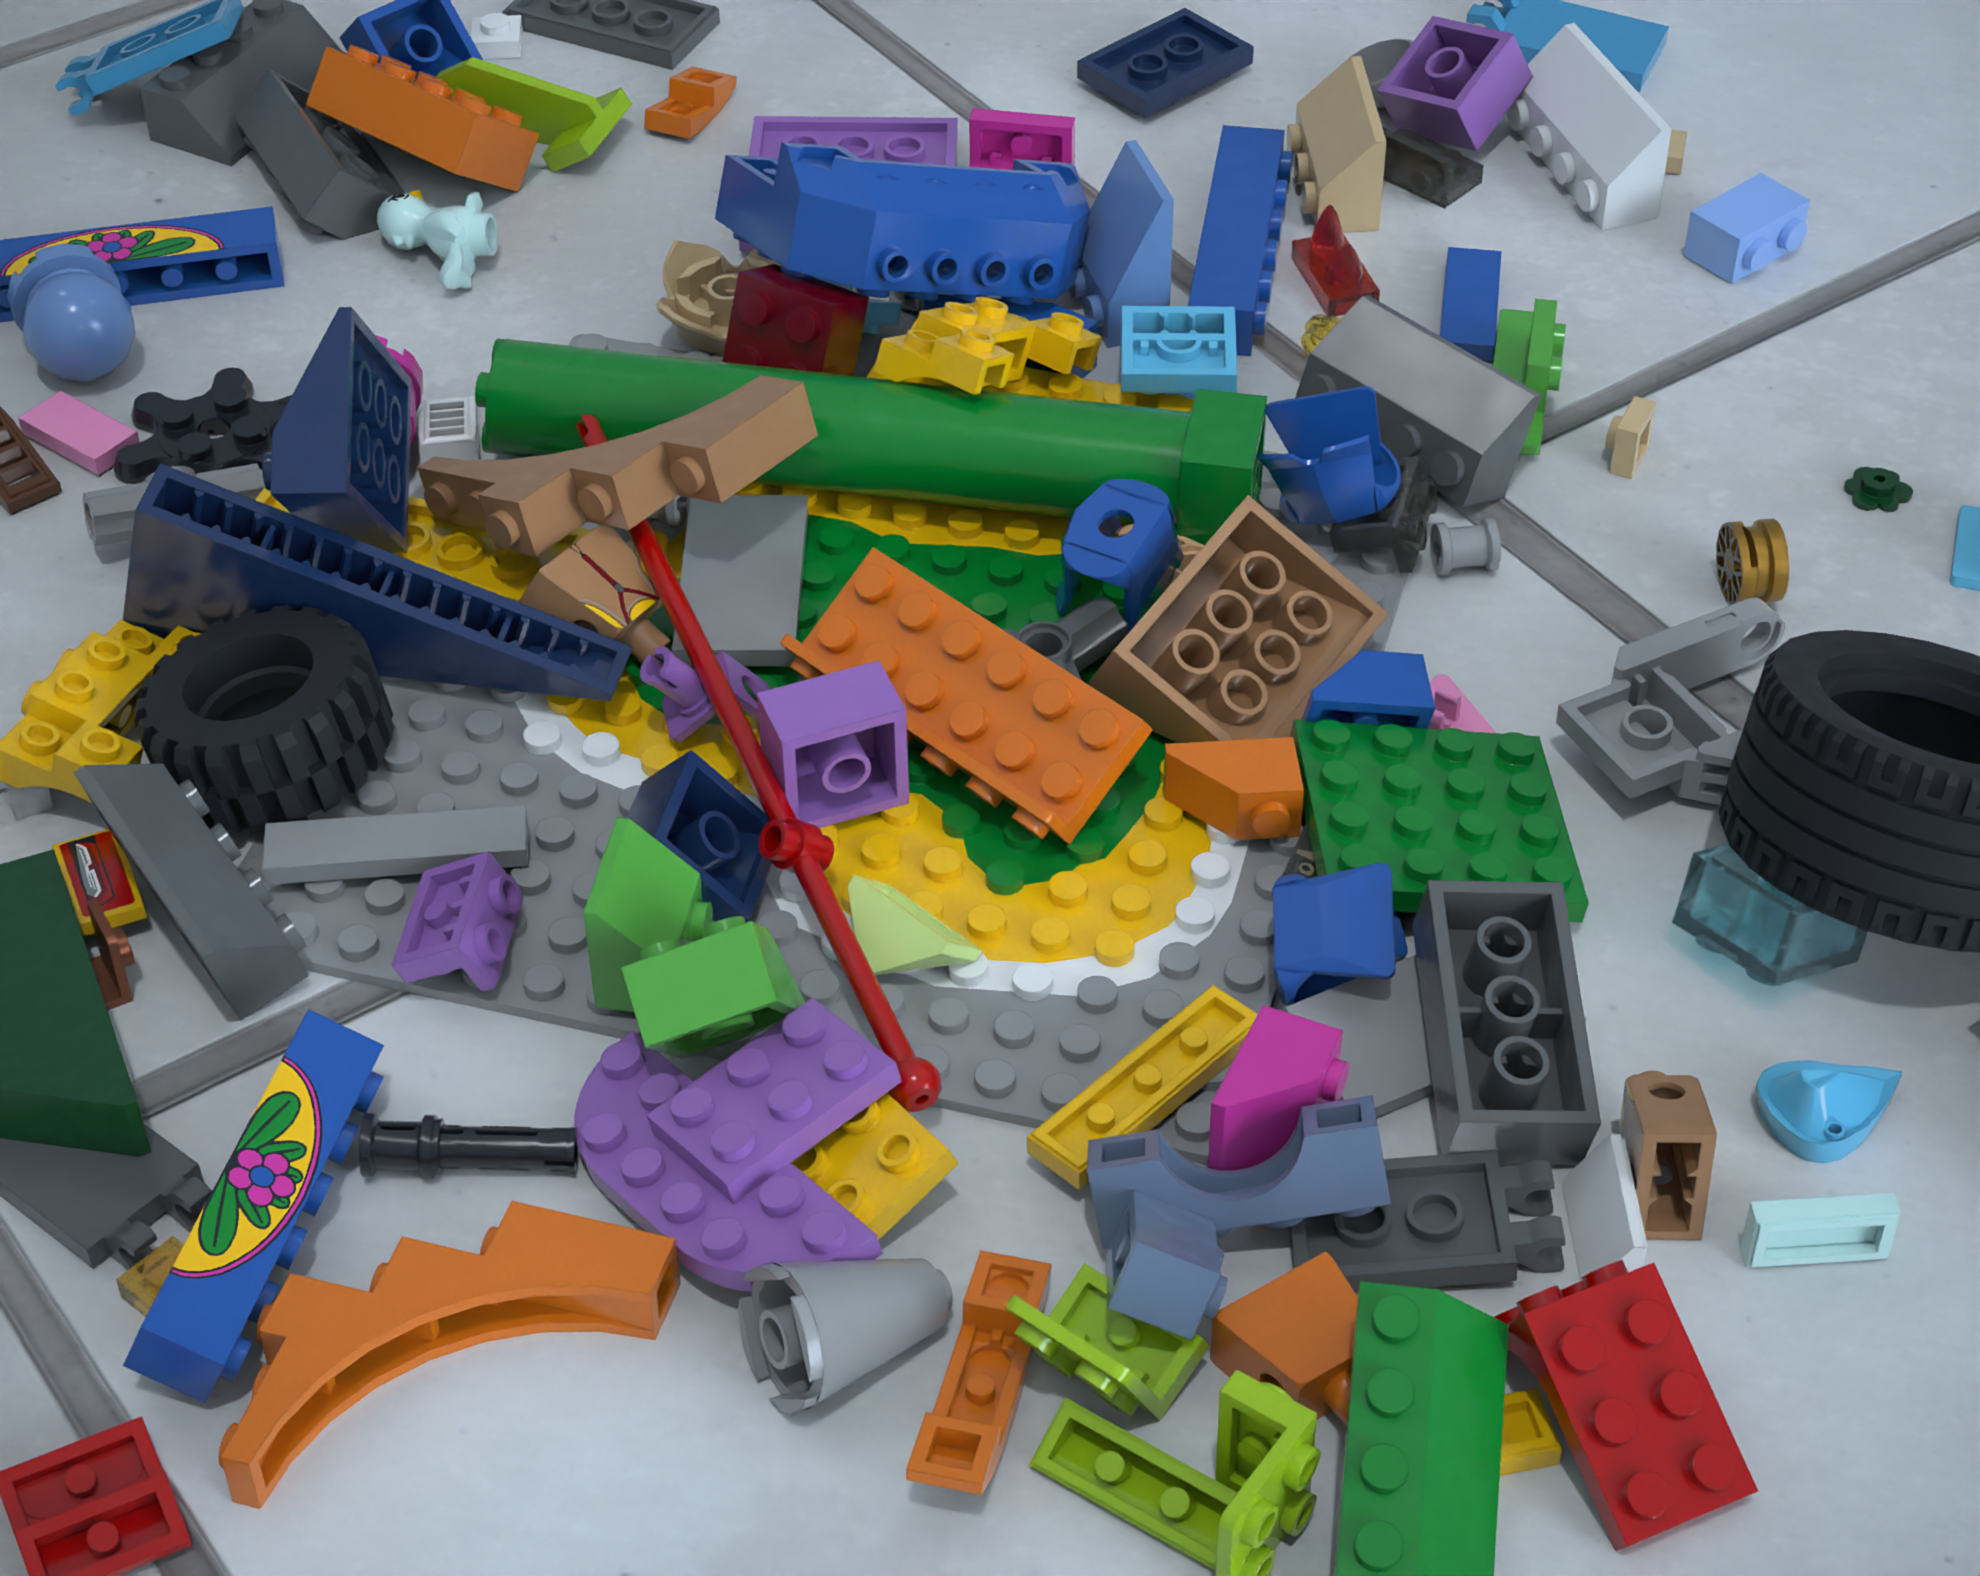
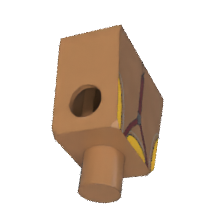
M599 524L538 570L518 601L529 607L632 646L631 654L640 663H643L649 654L658 659L659 657L655 655V649L658 647L668 648L671 644V640L649 621L660 605L661 600L642 561L611 526Z
M1645 1071L1638 1075H1632L1625 1080L1618 1134H1621L1622 1139H1625L1646 1240H1702L1717 1132L1699 1079L1691 1075H1666L1659 1071ZM1659 1163L1666 1166L1673 1175V1179L1664 1185H1656L1654 1176H1662Z

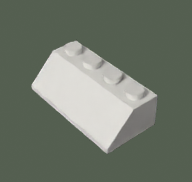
M1575 23L1566 24L1527 64L1533 77L1508 109V122L1511 128L1517 131L1531 147L1534 155L1539 157L1550 169L1557 182L1563 185L1574 197L1581 210L1586 212L1601 230L1658 218L1671 128Z

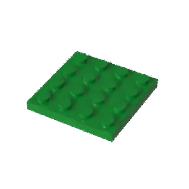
M1294 719L1290 737L1294 738L1304 788L1303 808L1318 877L1375 863H1385L1391 868L1393 911L1417 912L1428 880L1563 883L1569 922L1583 923L1589 901L1539 736H1529L1517 732L1500 734L1463 731L1456 728L1441 730L1402 727L1396 724L1340 723L1328 719L1318 722H1306L1305 720Z

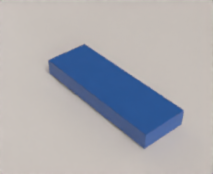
M1448 247L1440 336L1482 361H1493L1502 251Z

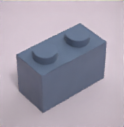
M1133 1190L1106 1252L1108 1308L1192 1340L1201 1318L1205 1317L1212 1320L1217 1314L1227 1287L1228 1279L1221 1275L1220 1270L1224 1258V1250L1218 1248L1215 1220Z

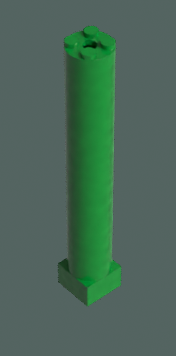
M513 339L495 340L492 349L490 372H480L475 387L476 405L485 408V422L482 429L481 445L482 450L486 453L532 457L583 448L585 445L576 429V422L579 421L584 424L581 417L584 414L595 416L608 441L615 440L687 415L727 396L762 375L804 383L818 436L755 479L752 483L1070 518L1073 512L1103 483L1113 479H1132L1151 484L1166 493L1173 509L1174 527L1177 530V535L1184 536L1203 545L1209 541L1248 495L1259 504L1262 490L1263 464L1257 459V454H1264L1267 396L1197 389L1192 411L1185 412L981 390L980 394L973 395L952 386L905 381L894 382L887 379ZM1119 515L1121 524H1133L1131 519Z

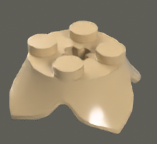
M674 240L663 264V284L668 298L662 297L656 303V308L661 315L677 326L678 335L689 345L704 352L712 353V356L723 357L738 272L772 264L781 265L774 260L757 255V249L750 251L740 265L735 266L730 264L719 250L708 245Z

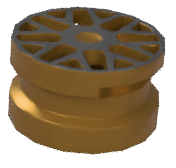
M1759 519L1754 521L1752 526L1747 527L1744 526L1742 521L1722 524L1716 543V565L1722 594L1725 601L1730 605L1754 597L1760 598L1764 602H1775L1784 598L1789 582V555L1785 534L1776 519Z

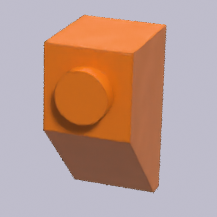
M1293 737L1165 744L1163 783L1165 800L1235 840L1300 837L1304 788Z

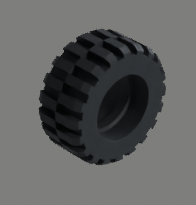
M290 605L273 606L272 610L260 613L257 609L239 613V618L225 623L223 619L207 625V631L196 637L189 635L177 644V651L171 656L165 654L154 665L153 676H146L141 686L134 709V724L150 764H163L178 785L187 779L192 782L210 812L201 817L209 829L221 823L227 833L240 834L243 829L250 828L255 833L265 832V823L308 820V815L321 809L326 813L338 806L341 797L347 792L356 793L366 783L368 778L367 772H376L387 751L386 748L389 747L394 729L392 722L393 712L368 645L361 633L352 628L350 623L332 613L327 615V613L318 608L304 606L301 611H295Z

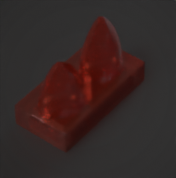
M1328 205L1317 219L1311 237L1292 240L1291 259L1326 316L1331 318L1345 315L1362 296L1369 295L1379 301L1380 290L1359 259L1356 250L1343 234L1340 219L1334 207Z

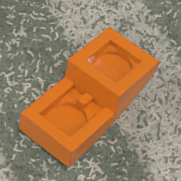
M692 66L670 77L669 97L645 109L644 129L687 139L692 138L703 130L723 108L736 87L737 76Z

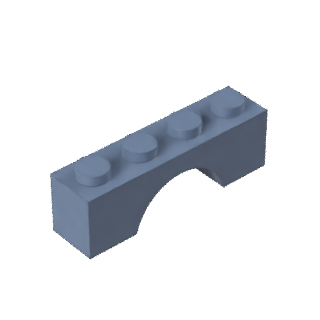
M1373 1095L1301 1106L1296 1127L1287 1143L1266 1161L1240 1170L1210 1169L1189 1161L1169 1144L1159 1129L1088 1140L1087 1173L1103 1249L1109 1247L1133 1190L1215 1220L1217 1238L1228 1234L1235 1228L1261 1224L1269 1228H1286L1298 1224L1306 1217L1332 1213L1342 1217H1357L1373 1211L1377 1206L1391 1204Z

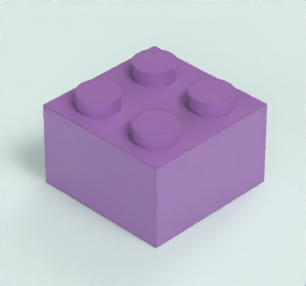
M1432 16L1377 89V92L1398 132L1478 151L1533 75L1513 33Z
M880 661L757 693L760 746L797 820L822 828L909 803L906 708Z

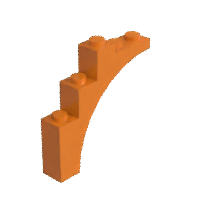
M511 1201L499 1226H492L487 1231L482 1242L480 1255L402 1236L389 1262H382L375 1270L369 1292L290 1273L276 1300L272 1304L264 1305L258 1319L256 1335L257 1340L262 1343L267 1364L261 1367L255 1378L252 1400L239 1424H231L221 1441L218 1457L219 1465L224 1469L232 1502L261 1509L290 1464L332 1420L377 1387L427 1361L484 1342L542 1332H604L656 1340L681 1285L676 1238Z

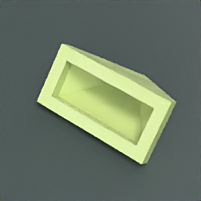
M853 875L847 887L854 933L875 975L977 961L982 952L980 948L892 885Z

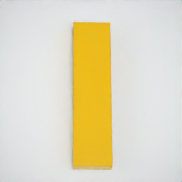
M1212 985L1027 1136V1153L1080 1190L1089 1182L1087 1173L1088 1140L1153 1129L1234 1061L1258 1014Z

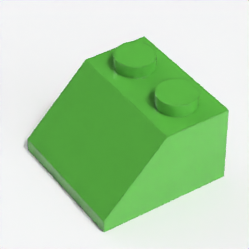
M616 817L583 912L595 1008L634 1012L621 967L640 961L639 951L652 944L678 939L682 946L705 938L703 929L712 924V903L703 902L700 873L630 818Z
M743 916L726 918L706 926L703 929L705 938L682 946L678 939L652 944L639 951L640 961L621 967L645 1048L684 1059L769 1029L803 1005L805 1000L769 929L753 921L745 923Z

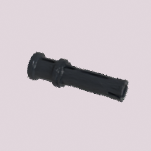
M365 1113L361 1122L359 1138L360 1173L362 1177H373L377 1170L419 1171L422 1178H434L435 1175H441L443 1169L458 1168L511 1171L547 1170L575 1173L578 1160L577 1127L531 1128L519 1126L445 1125L444 1119L438 1118L437 1115H425L422 1121L379 1120L376 1113Z

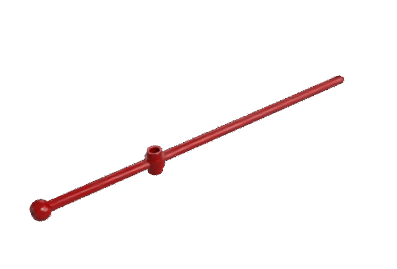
M584 414L581 416L584 424L579 421L576 422V429L585 447L608 442L595 416ZM646 518L626 531L770 821L764 826L759 837L760 853L763 857L770 859L776 868L796 874L882 1051L896 1062L902 1082L888 1091V1094L908 1112L925 1110L936 1103L942 1090L940 1073L931 1062L915 1056L823 872L829 867L833 859V841L830 837L823 835L817 826L797 820Z

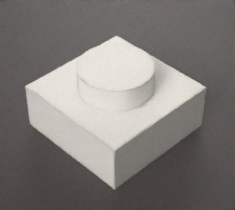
M489 13L481 17H472L470 37L483 59L521 58L523 40L521 15L507 16L503 13Z

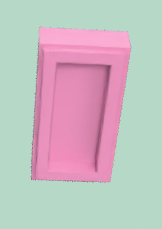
M59 391L18 418L24 435L96 475H100L114 466L117 452L121 448L140 442L137 431L63 391Z

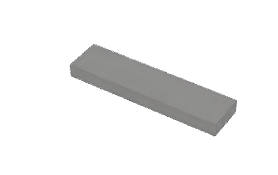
M526 805L265 823L262 860L265 885L423 874L424 870L488 851L502 868L528 866Z

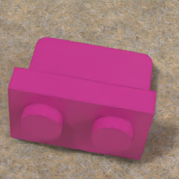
M973 108L969 118V167L1012 170L1014 159L1071 163L1075 166V117Z

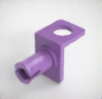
M658 647L655 649V655L661 658L664 663H661L653 655L649 654L642 663L640 677L643 682L655 687L666 695L662 699V706L669 737L675 742L680 743L715 716L716 712L695 669L676 657L668 648ZM721 651L716 655V658L741 708L758 720L757 702L748 694L743 683L751 689L756 698L757 693L770 690L769 685L724 651Z

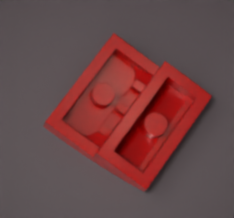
M142 1416L0 1471V1497L29 1576H118L192 1546L165 1472L163 1473Z

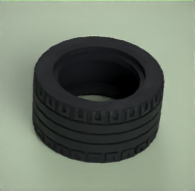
M1854 630L1811 632L1790 638L1769 654L1765 661L1720 803L1719 820L1730 847L1752 871L1779 891L1827 916L1859 929L1910 944L1949 951L1980 953V656L1925 640L1887 633Z

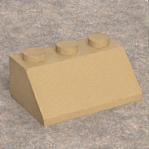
M1351 56L1302 98L1297 103L1296 124H1288L1287 150L1293 151V155H1295L1294 176L1296 184H1302L1303 213L1312 214L1316 234L1379 231L1387 141L1361 56Z

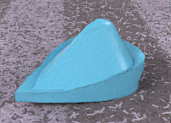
M1810 1060L1781 1062L1761 1073L1756 1084L1755 1093L1761 1117L1772 1135L1779 1142L1805 1161L1828 1163L1841 1160L1863 1144L1889 1106L1903 1071L1868 1066L1837 1065Z

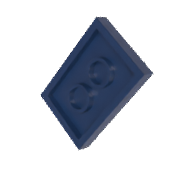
M1183 8L1078 60L1077 78L1129 108L1134 113L1147 118L1253 64L1254 46L1187 8Z

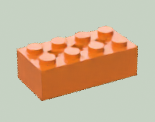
M350 44L347 53L326 46L306 102L307 106L454 174L512 191H519L540 135L521 126L524 116L494 105L492 109L491 105L485 103L486 99L456 88L454 95H452L454 89L448 86V82L419 71L416 79L417 72L411 70L412 66L394 58L382 55L380 63H377L379 55Z

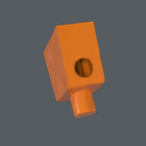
M1325 1251L1218 1310L1212 1319L1210 1360L1228 1377H1231L1237 1369L1261 1383L1268 1382L1280 1387L1294 1401L1316 1412L1317 1420L1333 1411L1347 1425L1358 1296L1334 1259Z

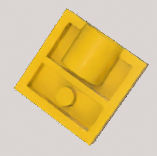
M888 1093L881 1096L791 1162L877 1234L878 1240L959 1164L950 1150Z

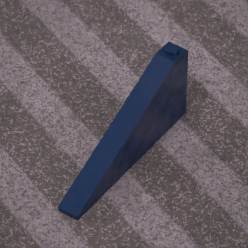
M161 463L135 510L123 621L144 628L163 639L178 625L202 634L207 631V625L221 619L225 623L239 618V613L253 609H257L260 613L272 610L273 606L290 605L295 611H301L304 606L318 608L327 613V615L332 613L350 623L352 628L359 631L368 645L379 676L603 701L612 700L633 648L625 643Z

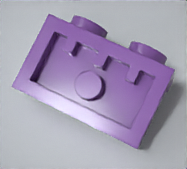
M489 851L423 871L392 963V968L406 984L435 975H445L453 970L462 968L480 991L484 992L496 988L521 908L523 895L515 879L504 871Z

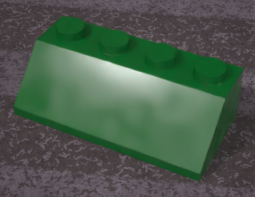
M1360 1281L1355 1315L1334 1576H1494L1508 1324L1438 1289Z

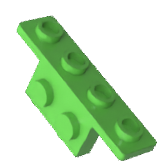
M1535 298L1533 312L1502 309L1499 314L1493 367L1542 394L1520 454H1540L1547 390L1559 391L1566 324L1555 323L1556 300Z

